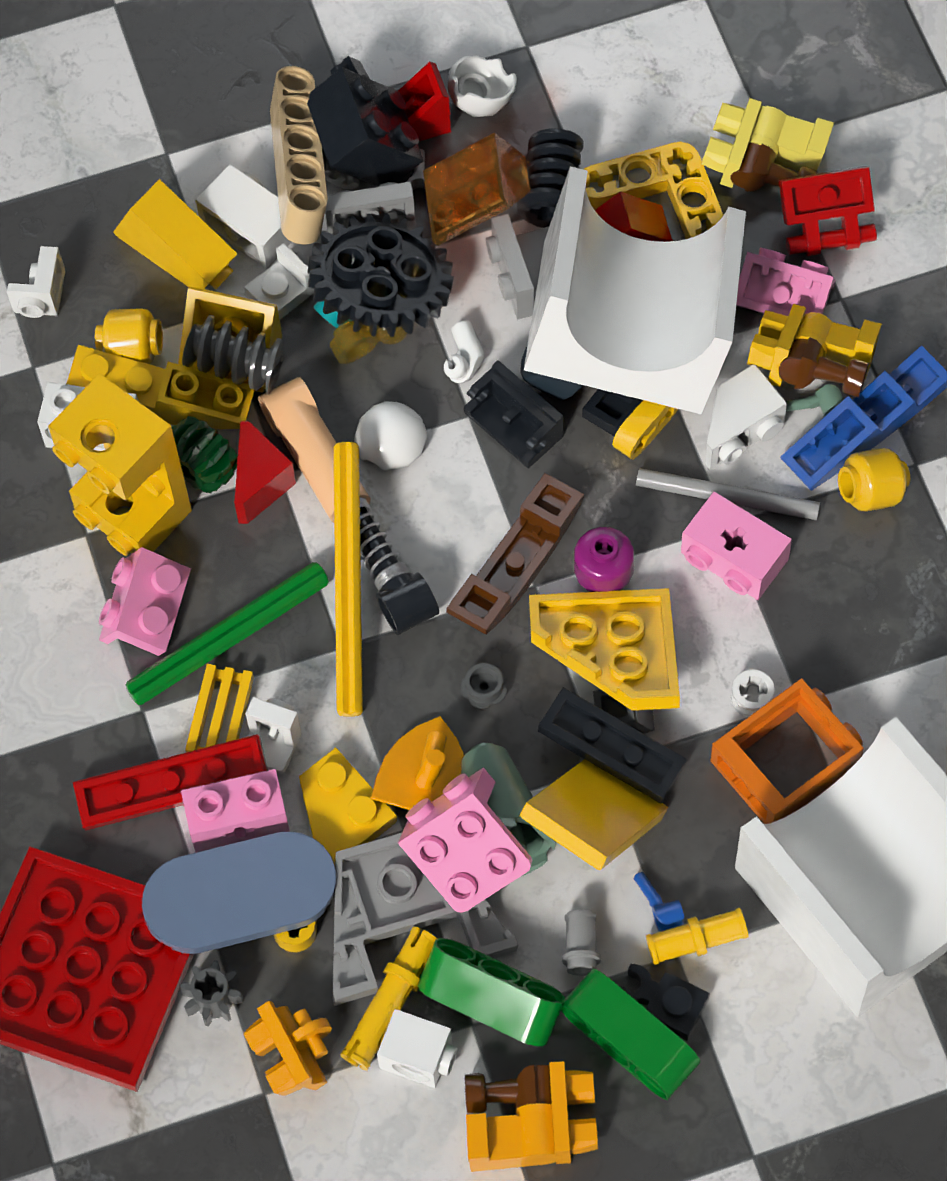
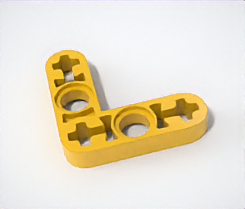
M673 142L590 165L583 169L588 171L586 192L594 210L620 191L639 198L667 191L686 239L701 234L702 220L706 219V227L709 230L723 217V212L705 167L701 164V157L696 148L689 143ZM675 159H680L682 164H687V178L682 180L679 166L673 164ZM641 168L650 174V178L643 183H634L628 180L626 174L632 169ZM618 175L620 188L616 187V180L613 181V176ZM597 182L599 187H604L603 191L596 192L593 187H590V183ZM689 192H697L704 196L706 202L699 207H689L681 199Z

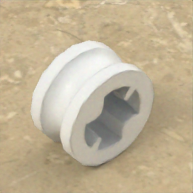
M753 669L740 673L732 686L731 701L733 707L741 715L751 716L774 699V683L763 671ZM754 685L758 686V693L764 691L765 694H760L757 702L747 701V694L742 696L740 693H746L748 686Z

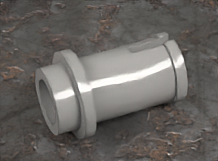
M580 909L569 911L565 914L566 953L562 956V963L567 966V972L571 975L586 976L592 969H596V966L601 962V955L596 952V913L593 911Z

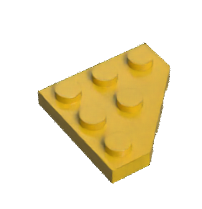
M669 588L529 595L531 642L630 710L680 708Z

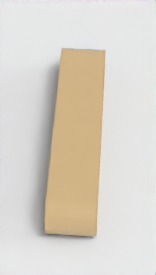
M286 66L281 68L276 74L270 107L282 233L288 240L304 245L314 243L320 238L328 198L322 144L307 105L310 92L315 89V81L309 71L301 67Z

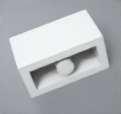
M229 164L195 200L199 217L222 239L266 269L277 259L276 248L283 243L287 247L292 243L283 235L281 230L278 196L264 188L261 181L250 172L242 173Z

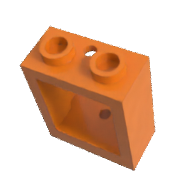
M802 678L712 744L710 762L764 824L785 818L807 805L838 781L863 754V741L856 729L847 722L842 724L831 712L832 706L825 694L816 687L811 689ZM797 712L838 759L784 798L744 751Z

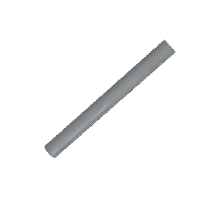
M639 468L636 486L707 500L713 492H716L735 505L817 520L820 502L642 468Z

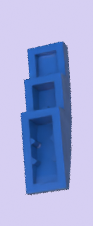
M921 345L890 374L886 371L880 374L861 391L859 397H855L852 400L847 396L781 455V460L810 491L814 490L838 474L851 454L873 449L947 388V371Z

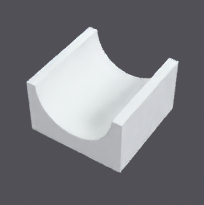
M570 166L544 241L524 370L702 414L733 342L746 211L728 207L726 213L713 227L702 234L684 240L657 242L635 238L613 228L596 213L586 192L588 171Z
M897 717L880 728L876 739L869 749L838 781L807 805L772 823L763 824L756 816L743 825L740 830L735 869L857 1018L947 952V775Z

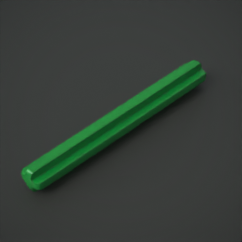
M312 562L128 680L125 684L128 694L137 705H143L326 587L329 581L325 570L317 562Z

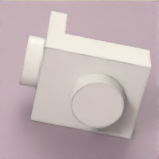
M252 697L245 713L250 730L248 736L256 734L260 736L268 770L276 769L278 774H284L302 734L298 713L289 704L281 700L269 698L266 702Z

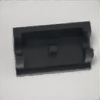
M499 360L467 392V395L472 399L464 406V413L528 469L563 438V415Z

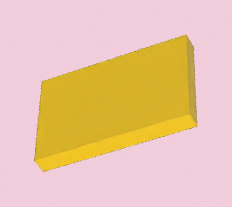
M584 759L527 801L520 816L597 870H602L663 819L668 807Z

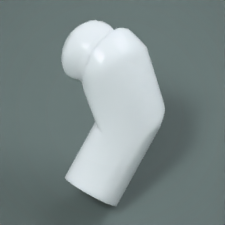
M461 321L451 328V333L459 350L456 354L452 355L453 359L451 361L446 359L444 372L455 383H464L471 380L485 357L484 350L470 321Z

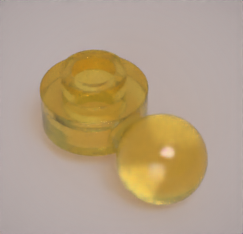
M349 321L334 331V338L330 342V348L339 363L347 364L367 355L378 342L381 341L388 345L398 344L405 339L408 333L402 327H396L395 336L390 337L385 328H379L377 335L373 337L371 336L369 326L363 325L356 333L353 332L354 321Z

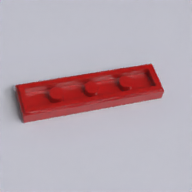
M256 734L75 781L73 786L82 827L85 830H90L183 806L181 790L268 771L261 738Z

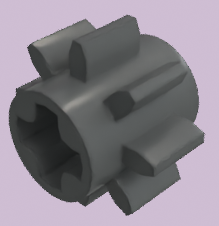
M215 960L211 968L203 970L194 965L192 967L194 977L191 984H180L182 994L192 998L184 1006L187 1015H194L199 1011L202 1014L205 1026H209L212 1019L220 1017L229 1022L231 1020L229 1010L232 1003H243L241 992L231 989L239 981L237 973L232 971L224 975L220 970L218 961ZM212 987L219 988L220 992H215L211 1000L204 999L203 995L210 994Z

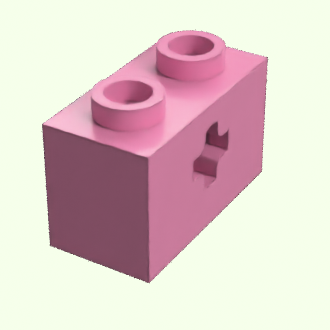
M713 492L683 531L681 553L684 554L686 560L695 568L702 571L708 569L723 578L724 583L734 592L740 595L748 594L759 600L789 560L792 539L718 493Z
M276 769L181 790L195 852L273 833L290 832Z

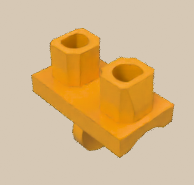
M267 1001L258 1007L257 1010L261 1018L254 1022L243 1034L256 1055L264 1056L275 1048L279 1050L283 1060L265 1071V1077L273 1092L286 1096L303 1087L316 1091L328 1083L316 1059L328 1053L322 1040L332 1030L327 1018H319L312 1021L306 1009H301L292 1016L287 1006L275 1007L272 1001Z

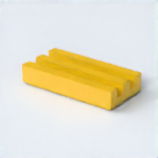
M206 665L185 748L186 752L217 745L232 684L240 686L226 742L239 739L253 685V671L243 670V673L235 672L234 668L225 667L224 670L217 669L216 665ZM218 681L221 682L206 745L205 747H200L215 682Z

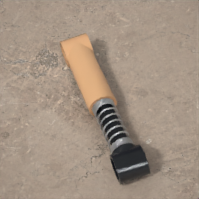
M296 377L274 388L269 395L264 393L258 396V401L269 426L277 437L281 436L328 517L334 523L333 447L336 441L319 415L317 405L307 385L301 377ZM360 482L361 560H364L365 569L370 570L371 579L375 580L374 584L379 591L376 593L377 601L386 621L394 633L399 635L438 615L439 607L423 576L418 572L415 574L410 573L404 562H398L399 553L392 552L391 550L393 543L385 541L387 533L380 532L381 524L373 521L375 514L370 512L371 507L369 506L371 498Z

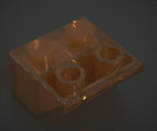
M495 132L423 170L433 243L439 246L506 211L530 192L525 156Z

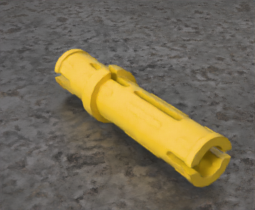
M412 927L395 961L387 963L383 970V973L386 975L346 1047L340 1053V1056L356 1067L360 1064L359 1067L362 1070L367 1071L370 1068V1064L382 1043L394 1010H401L411 991L416 992L418 990L419 977L425 968L433 944L437 939L425 930L420 934L421 929L418 927Z

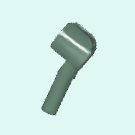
M827 384L818 389L815 395L787 400L786 412L808 408L813 409L820 406L825 417L844 400V397L837 386Z

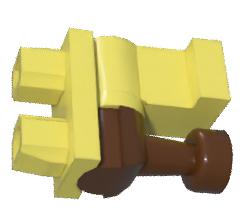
M749 98L746 109L722 103L713 130L735 137L734 143L731 144L710 137L701 164L723 173L720 184L730 188L735 184L746 189L745 191L753 192L760 189L765 183L779 187V180L817 174V169L823 158L834 122L817 117L814 124L786 115L775 107L761 106V101ZM787 168L796 170V171H798V173H796V172H794V171H792V170H789V169H787Z

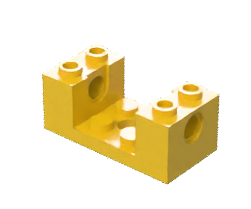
M99 373L48 425L54 443L52 450L55 455L70 467H74L78 463L87 470L81 479L69 490L75 508L73 510L74 516L86 528L93 530L97 527L108 535L107 540L121 554L128 556L129 553H134L141 547L154 552L192 511L171 425ZM104 444L105 450H94L96 446ZM119 507H131V509L124 514H112V512Z

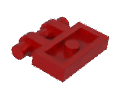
M868 166L779 180L784 224L788 226L802 223L803 227L802 235L786 238L789 255L804 252L806 256L819 255L823 249L844 246L846 250L860 248V243L877 240L874 223L859 226L857 215L875 211L870 169ZM841 217V229L819 232V220Z

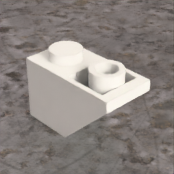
M754 364L717 386L705 465L710 471L722 463L728 465L735 462L745 453L747 447L760 439L763 442L772 439L783 428L787 403Z

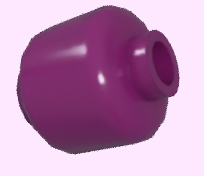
M597 527L588 530L582 535L574 548V573L579 584L589 592L620 591L628 585L634 573V548L630 539L620 530L612 527Z

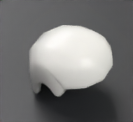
M478 55L463 56L449 71L448 92L455 105L471 116H493L510 101L515 92L517 77L514 73L508 75L504 71L501 59L487 60Z
M385 401L372 406L360 418L354 442L358 444L361 460H369L384 471L390 468L407 467L422 453L427 437L426 427L420 415L410 407L398 402Z

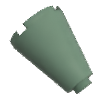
M493 743L477 744L462 758L461 774L465 773L470 777L484 767L496 783L487 804L531 856L532 865L530 870L524 874L527 875L548 861L546 852L550 847L554 850L556 843L520 816L526 802L533 798V795L508 751L504 747Z

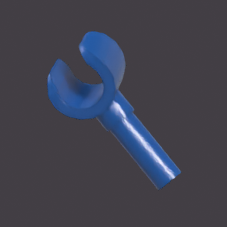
M644 872L637 873L633 879L649 901L658 931L661 932L684 925V913L680 901L675 900L663 903L661 896L657 893Z

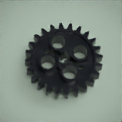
M367 214L366 221L362 224L355 217L350 216L348 228L335 222L332 234L323 231L320 243L313 244L312 256L309 257L307 271L309 274L308 288L314 289V302L324 301V314L338 312L337 324H343L348 320L354 321L353 332L357 333L365 325L370 327V333L373 337L377 335L379 328H385L390 337L395 336L396 327H402L406 333L412 334L414 322L426 328L428 327L430 316L438 319L442 306L447 307L454 276L451 275L453 263L445 261L447 255L446 248L435 249L437 243L436 236L422 238L423 226L416 227L411 231L407 229V219L405 218L398 225L391 224L389 214H385L382 223L375 222L371 214Z

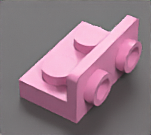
M760 248L758 255L747 252L739 277L736 306L764 314L765 310L788 316L793 304L806 307L805 314L810 312L824 314L831 289L834 288L836 280L834 277L827 275L829 268L824 265L803 260L801 267L784 263L785 254Z

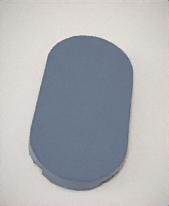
M297 832L273 833L180 856L161 865L146 883L142 897L144 919L150 933L160 943L162 941L165 945L172 947V950L185 954L203 953L298 929L316 921L330 904L335 893V866L330 854L322 844L308 835Z

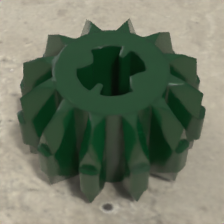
M188 416L172 427L184 480L189 482L193 488L201 489L203 492L210 494L213 491H217L223 484L226 485L234 476L238 460L237 452L229 445V441L223 438L217 429L214 430L206 421H199L196 417Z

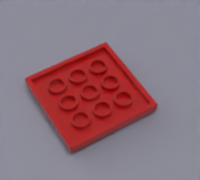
M29 847L0 913L1 1045L138 1092L179 993L180 984L183 983L194 954H185L172 950V947L165 945L162 941L160 943L152 936L146 925L142 909V897L146 885Z

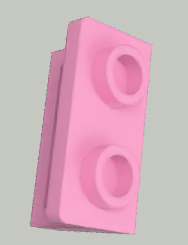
M143 547L127 558H121L112 575V583L116 584L112 599L105 603L100 613L99 624L103 628L99 641L109 644L118 638L157 656L165 653L191 569Z

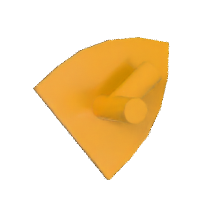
M441 716L417 725L397 740L383 759L375 779L371 799L410 810L425 798L432 802L443 795L444 788L454 778L461 775V762L464 753L456 736Z

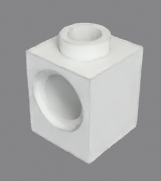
M395 1009L377 1053L379 1069L435 1088L440 1074L445 1076L450 1074L457 1055L458 1048L452 1046L451 1028Z

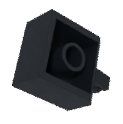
M350 56L346 57L340 64L335 65L330 70L331 76L310 92L307 105L330 168L375 186H380L388 182L396 183L424 161L418 146L419 137L410 125L404 109L406 103L403 96L397 89L371 80L359 60Z

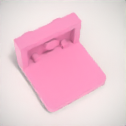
M484 767L470 777L463 773L454 778L444 788V794L431 802L428 798H425L413 806L406 814L408 821L398 841L401 848L449 905L460 913L468 911L530 870L532 865L531 856L487 804L496 782Z

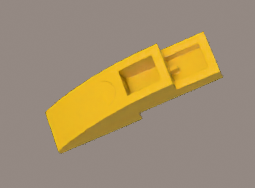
M82 345L77 346L66 383L67 385L86 387L100 373L126 393L137 394L138 401L170 425H177L181 420L191 416L196 417L199 421H206L213 429H240V421H246L254 390L250 389L247 383L243 382L241 385L233 383L230 378L225 377L221 379L216 377L215 374L204 373L168 361L166 369Z

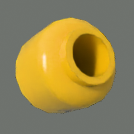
M148 309L110 310L104 318L103 325H96V350L151 364L155 355H161L163 349L160 319H154Z
M888 448L853 453L846 459L844 466L838 473V487L841 496L858 511H872L897 505L902 501L906 487L910 484V471L907 464L901 461L899 456Z

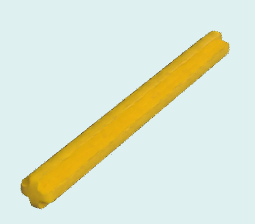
M339 442L333 447L336 707L339 716L355 717L363 712L359 448L355 442Z

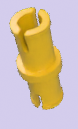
M739 907L734 911L698 920L697 916L687 919V924L654 934H646L645 937L653 964L656 965L659 962L696 952L697 956L705 955L708 948L741 938L746 939L749 935Z

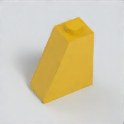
M160 179L130 208L113 231L119 239L187 287L192 286L205 289L210 284L216 290L234 271L228 264L238 253Z

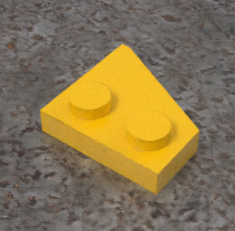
M336 747L299 776L313 839L317 840L328 851L334 866L337 851L374 841L397 823L396 814L386 803L371 799L373 788Z

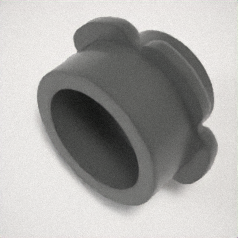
M488 663L474 665L468 670L465 678L461 681V693L465 698L469 699L472 706L486 709L490 704H499L505 698L507 688L504 686L506 677L494 665ZM487 684L489 688L481 690L480 685Z

